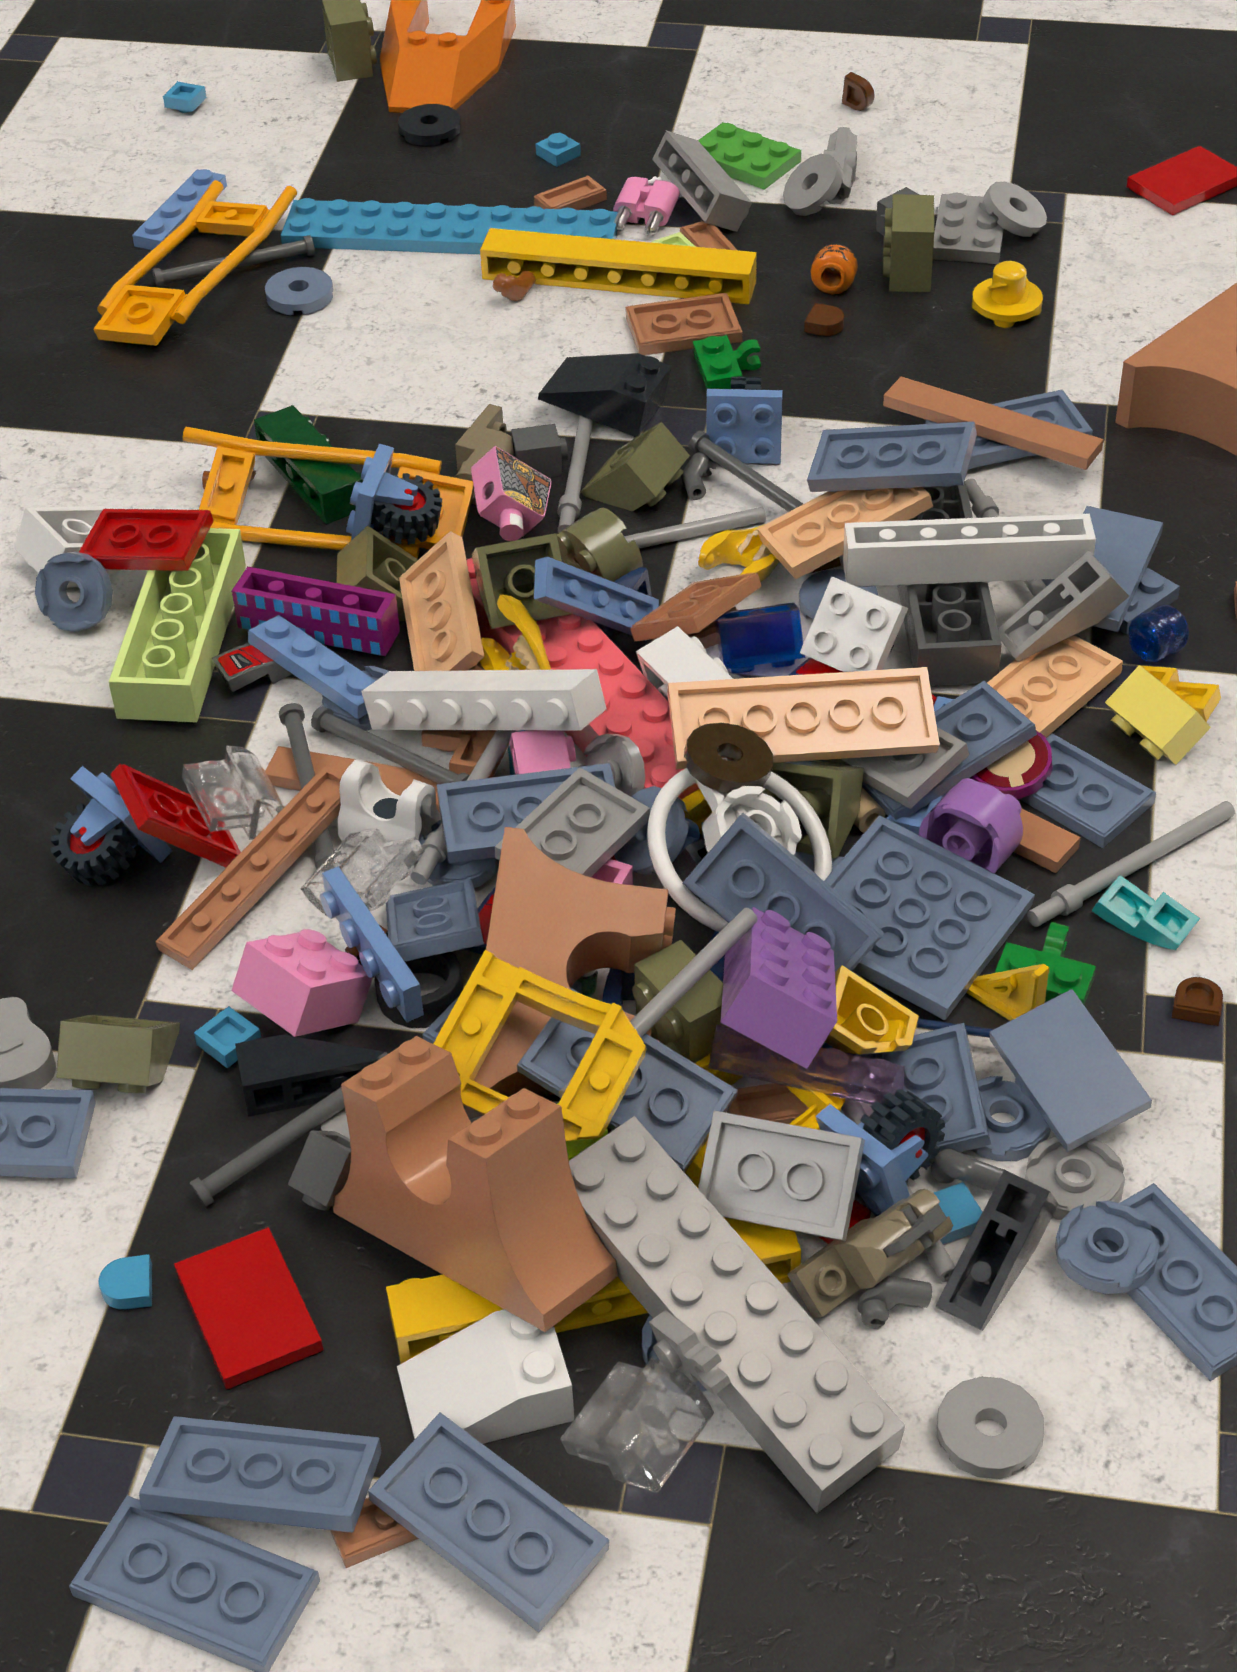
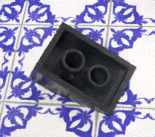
M640 353L567 357L539 392L538 400L628 435L638 437L664 401L672 366L659 361L655 357L645 356Z

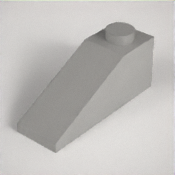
M1088 550L998 628L1000 640L1019 662L1098 624L1124 602L1129 595Z

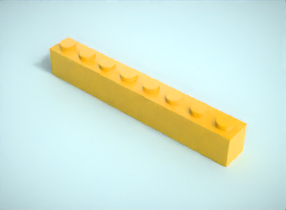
M496 228L489 229L480 249L482 279L494 280L499 273H503L506 276L512 275L517 278L522 271L527 270L533 273L536 278L535 284L676 298H692L727 293L731 303L740 304L750 303L756 284L757 252Z
M724 1218L781 1284L791 1282L787 1274L801 1264V1248L795 1231ZM444 1274L424 1279L411 1278L400 1284L386 1286L400 1364L496 1311L504 1310L446 1277ZM617 1277L555 1324L554 1328L555 1332L558 1333L648 1312L620 1278Z

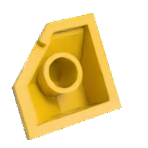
M841 965L835 972L837 1023L824 1042L841 1053L869 1054L906 1051L912 1045L919 1016Z

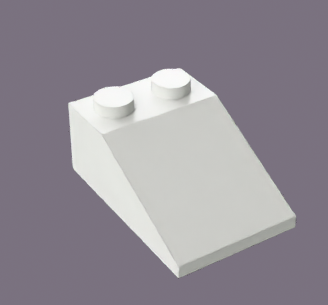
M123 506L25 507L14 548L39 573L40 569H44L48 563L47 561L53 556L73 551L79 552L103 509L125 508ZM105 569L109 575L120 571ZM70 581L67 585V589L69 587H78V585L75 582Z
M505 1309L486 1316L397 1366L414 1439L417 1438L439 1412L482 1444L575 1421L572 1384L554 1326L544 1332Z

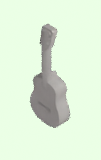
M18 997L0 999V1088L41 1089L52 1080L56 1071V1062L50 1041L46 1034L31 1022L26 1003Z

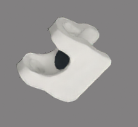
M360 759L354 760L342 775L339 788L341 806L338 816V835L342 842L350 847L404 867L412 866L417 859L416 852L419 834L426 836L432 831L431 826L441 820V815L436 806L435 788L432 785L414 779L412 784L399 796L385 786L377 766Z

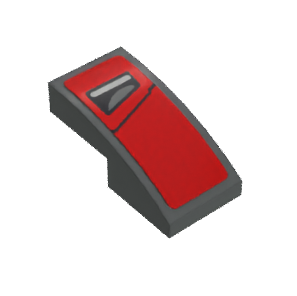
M249 643L212 658L217 671L232 692L264 675L274 684L292 674Z

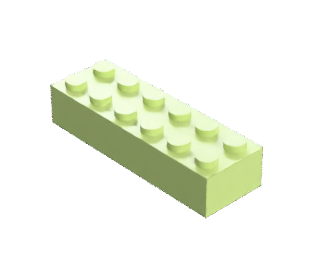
M210 528L188 571H147L109 679V687L117 719L177 722L198 721L215 667L212 658L219 654L234 606L231 591L246 567L240 529Z

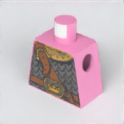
M494 446L471 467L478 513L481 517L500 527V536L507 541L520 539L544 518L551 488L550 478L497 446Z

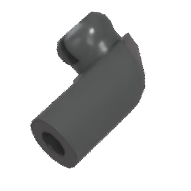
M701 452L691 457L681 475L687 494L692 500H699L705 496L706 488L701 476L712 475L710 468L716 469V462Z
M951 1148L941 1150L935 1156V1161L931 1165L932 1176L941 1183H951L954 1179H958L992 1192L1004 1169L979 1161Z
M887 1276L873 1288L861 1294L857 1306L858 1312L861 1313V1320L868 1327L878 1328L885 1324V1321L889 1318L888 1311L898 1303L927 1308L932 1298V1286L930 1282Z

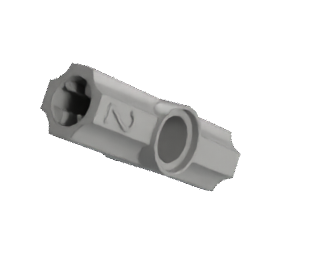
M838 127L836 132L830 134L827 150H824L823 153L830 154L840 164L844 173L842 185L829 204H841L845 198H849L852 181H855L857 135L853 134L850 128Z

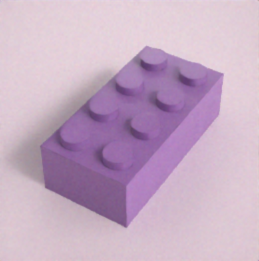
M752 907L751 910L758 918L757 923L725 954L721 1023L807 1069L837 1023L834 951L830 949V944L819 935L812 932H807L804 935L789 927V921L777 912L766 910L764 913Z

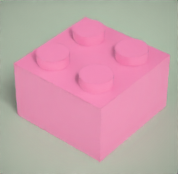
M303 929L298 933L281 936L271 935L265 939L246 942L231 991L294 1037L357 1023L373 977H368L363 966L359 964L355 956L342 952L328 943L322 933L311 929Z

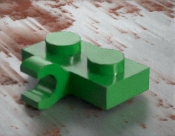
M727 335L719 337L710 336L702 340L693 341V353L706 389H731V377H743L741 370H756L761 367L758 355L748 357L752 353L760 352L757 340L744 341L735 351H733Z
M1051 922L1043 951L1006 942L995 973L1045 964L1049 967L1045 1002L1073 989L1083 1005H1085L1095 977L1096 966L1064 958L1068 943L1065 940L1069 932V926Z

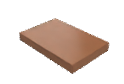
M727 293L625 307L626 319L638 353L642 355L693 349V341L702 340L710 336L719 337L727 335L730 344L742 342V330Z
M753 572L693 582L632 625L630 630L634 642L659 638L677 626L685 634L700 632L762 586L758 573L755 574Z

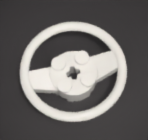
M685 768L674 775L662 787L652 805L648 819L647 839L650 857L658 878L664 888L668 889V893L684 911L715 931L720 932L728 922L712 908L700 901L682 884L683 882L672 865L666 845L665 830L668 813L677 797L689 786L697 783L713 812L704 821L702 826L708 852L742 813H745L794 855L797 843L801 840L802 835L799 818L812 845L814 873L824 881L832 872L829 840L818 815L796 788L773 772H771L763 787L742 786L738 789H731L729 793H722L701 784ZM765 788L783 800L781 804L772 796L762 793Z

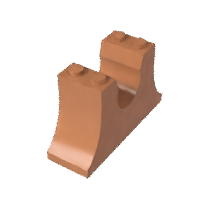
M1237 283L1123 361L1115 423L1127 429L1149 427L1185 433L1210 442L1237 456Z
M505 827L486 950L493 953L496 958L517 968L522 967L571 990L572 985L581 976L596 969L614 968L627 973H634L635 963L672 945L676 908L667 907L668 889L606 882L579 874L546 856L529 839L524 829ZM517 1001L473 1081L507 1097L516 1094L523 1088L541 1097L555 1095L517 1071V1064L551 1017ZM624 1012L629 1021H631L635 1017L634 1015ZM651 1029L646 1033L651 1036ZM465 1106L468 1118L483 1116Z
M418 1036L402 1043L397 1049L375 1063L366 1066L361 1072L341 1084L350 1135L351 1164L348 1180L344 1188L334 1196L333 1211L335 1214L544 1332L548 1331L618 1277L616 1260L608 1252L594 1231L576 1191L568 1160L562 1107L523 1088L471 1123L462 1103L461 1081L451 1052Z

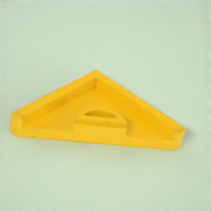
M1045 964L977 976L966 993L1011 1021L1045 1003L1049 967Z

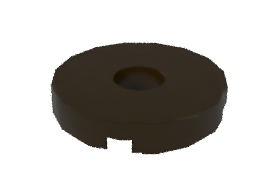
M722 722L704 724L693 730L684 748V758L688 761L686 767L689 773L704 786L722 793H729L731 789H738L742 786L763 787L770 777L773 768V753L767 743L753 731L739 725ZM721 756L732 758L735 761H728Z

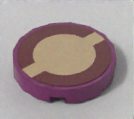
M1036 730V736L979 771L970 779L991 785L1003 794H1010L1016 799L1034 794L1043 786V781L1048 776L1050 777L1052 773L1051 746L1045 736Z

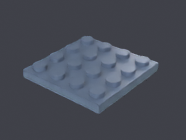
M880 815L824 880V882L884 932L882 938L852 971L943 1020L947 1019L971 987L973 981L985 969L1031 908L1035 894Z

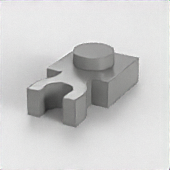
M664 1310L649 1321L658 1342L653 1346L654 1352L660 1362L670 1372L678 1369L694 1383L699 1381L713 1395H716L730 1384L729 1376L716 1366L722 1361L719 1353L709 1346L702 1345L692 1329L667 1310Z

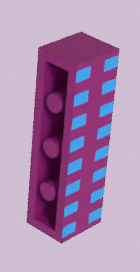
M248 566L231 591L237 626L242 629L250 630L280 615L321 644L386 656L400 632L396 594Z

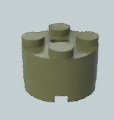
M599 508L557 533L561 558L564 563L612 582L639 567H643L641 553L635 540L628 543L621 533L627 527L613 512L606 508Z

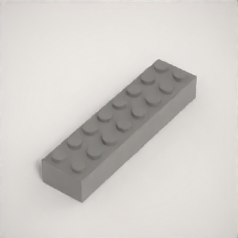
M635 1116L569 1160L572 1178L583 1209L599 1239L616 1260L617 1274L620 1280L652 1318L667 1310L692 1329L702 1345L709 1346L719 1353L722 1361L716 1366L729 1376L730 1384L718 1392L717 1395L816 1513L820 1512L899 1450L905 1424Z

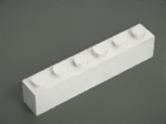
M1090 514L845 523L843 564L846 582L856 587L1056 579L1088 550L1094 555L1096 538Z
M597 669L389 671L361 691L372 730L581 731L607 709Z

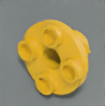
M1003 261L994 267L993 278L987 279L975 287L972 297V308L982 316L994 320L996 326L1009 328L1015 322L1039 315L1042 311L1043 295L1035 284L1028 281L1026 268L1022 264L1015 261Z

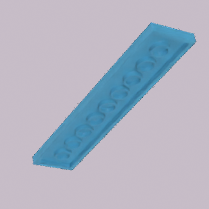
M303 198L293 201L281 233V242L286 244L303 240V236L310 235L314 248L480 254L481 246L490 228L616 239L618 230L614 220L618 212L606 209L589 211L575 210L573 208L542 209L537 206L529 208H510L506 205L479 207L474 204L452 206L442 203L424 205L411 204L410 202L379 203L374 200L366 202H347L343 199L315 201L311 198Z

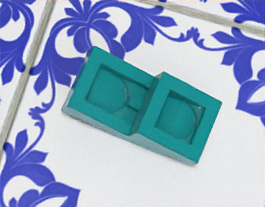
M1121 875L1117 877L1092 909V912L1126 933L1148 943L1175 951L1200 920L1197 915L1165 892H1162L1155 901Z

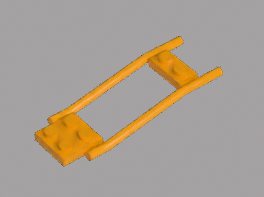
M214 180L184 222L118 280L98 305L97 311L102 315V318L94 327L98 340L157 346L174 321L184 324L199 302L270 235L296 197V189L292 186H286L272 208L268 209L267 205L217 202L216 199L223 191L224 186L221 182ZM196 228H198L199 232L247 237L188 294H185L184 290L135 286L143 276Z
M187 426L184 428L183 441L217 448L199 510L211 511L214 522L210 528L240 529L242 541L342 550L351 541L352 536L237 525L256 462V455L364 465L366 458H373L376 451L259 441ZM393 453L391 468H399L398 478L402 479L403 473L410 474L409 479L415 480L416 475L423 477V484L430 481L434 484L433 490L438 488L440 491L442 507L438 528L432 537L427 535L426 541L420 542L416 538L415 544H408L407 539H402L401 544L395 543L394 536H391L389 540L418 559L419 548L431 549L450 531L463 537L474 494L473 481L439 475L442 461Z

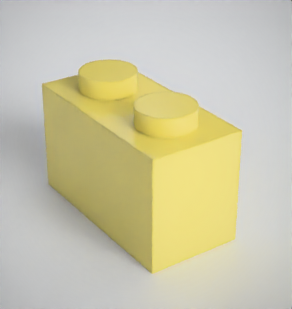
M1140 665L1105 702L1116 714L1111 721L1129 737L1134 732L1138 733L1143 738L1139 744L1157 760L1164 755L1175 765L1211 728L1194 708Z

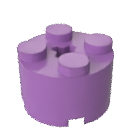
M965 778L952 787L921 822L919 836L995 874L1022 840L1021 805L1010 794H1003L991 785Z

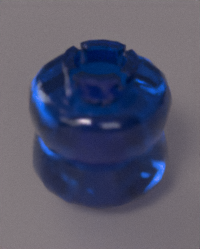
M1160 605L1150 612L1139 614L1132 620L1129 626L1128 636L1132 650L1140 658L1148 662H1158L1170 654L1178 653L1185 648L1189 640L1187 620L1176 608L1170 605Z

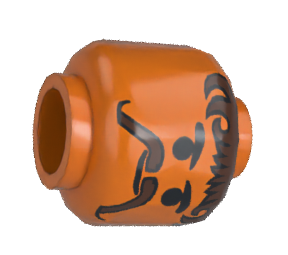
M829 244L821 248L814 258L810 271L814 285L823 293L831 295L846 291L854 281L858 268L857 259L852 250L841 244Z

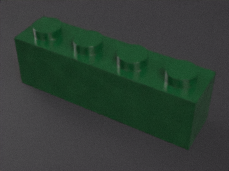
M294 405L254 419L256 438L259 441L332 447L325 434L321 435L314 428L308 416L304 417ZM265 456L326 525L350 516L351 511H355L356 506L350 504L352 491L356 481L362 483L363 480L361 479V472H356L349 464Z

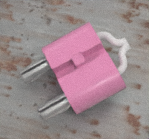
M656 176L651 180L641 177L628 178L613 207V211L618 212L614 220L616 229L622 230L626 222L638 223L640 218H645V232L648 235H654L658 226H664L668 222L680 196L678 187L671 182L662 181L661 177L657 178Z

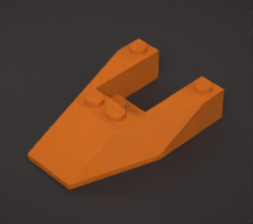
M391 0L380 54V66L389 112L403 113L414 106L424 104H441L457 110L499 71L516 28L515 1L481 0L467 35L461 36L451 32L426 34L425 30L429 24L427 0Z

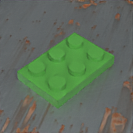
M722 122L698 140L729 177L764 190L801 162L802 150L791 147L785 142H777L763 137L759 133L738 128L731 123Z

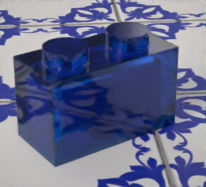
M794 602L726 612L715 620L719 658L726 669H731L732 673L751 672L755 670V665L771 663V667L775 668L788 667L795 664V659L805 658V655L800 653L803 646L800 610Z

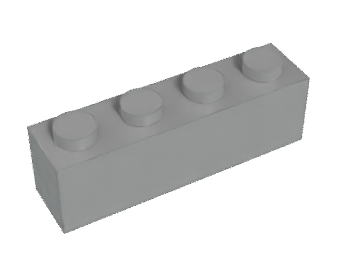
M666 130L652 160L667 178L678 187L680 193L705 223L737 232L742 221L747 217L752 202L698 140Z

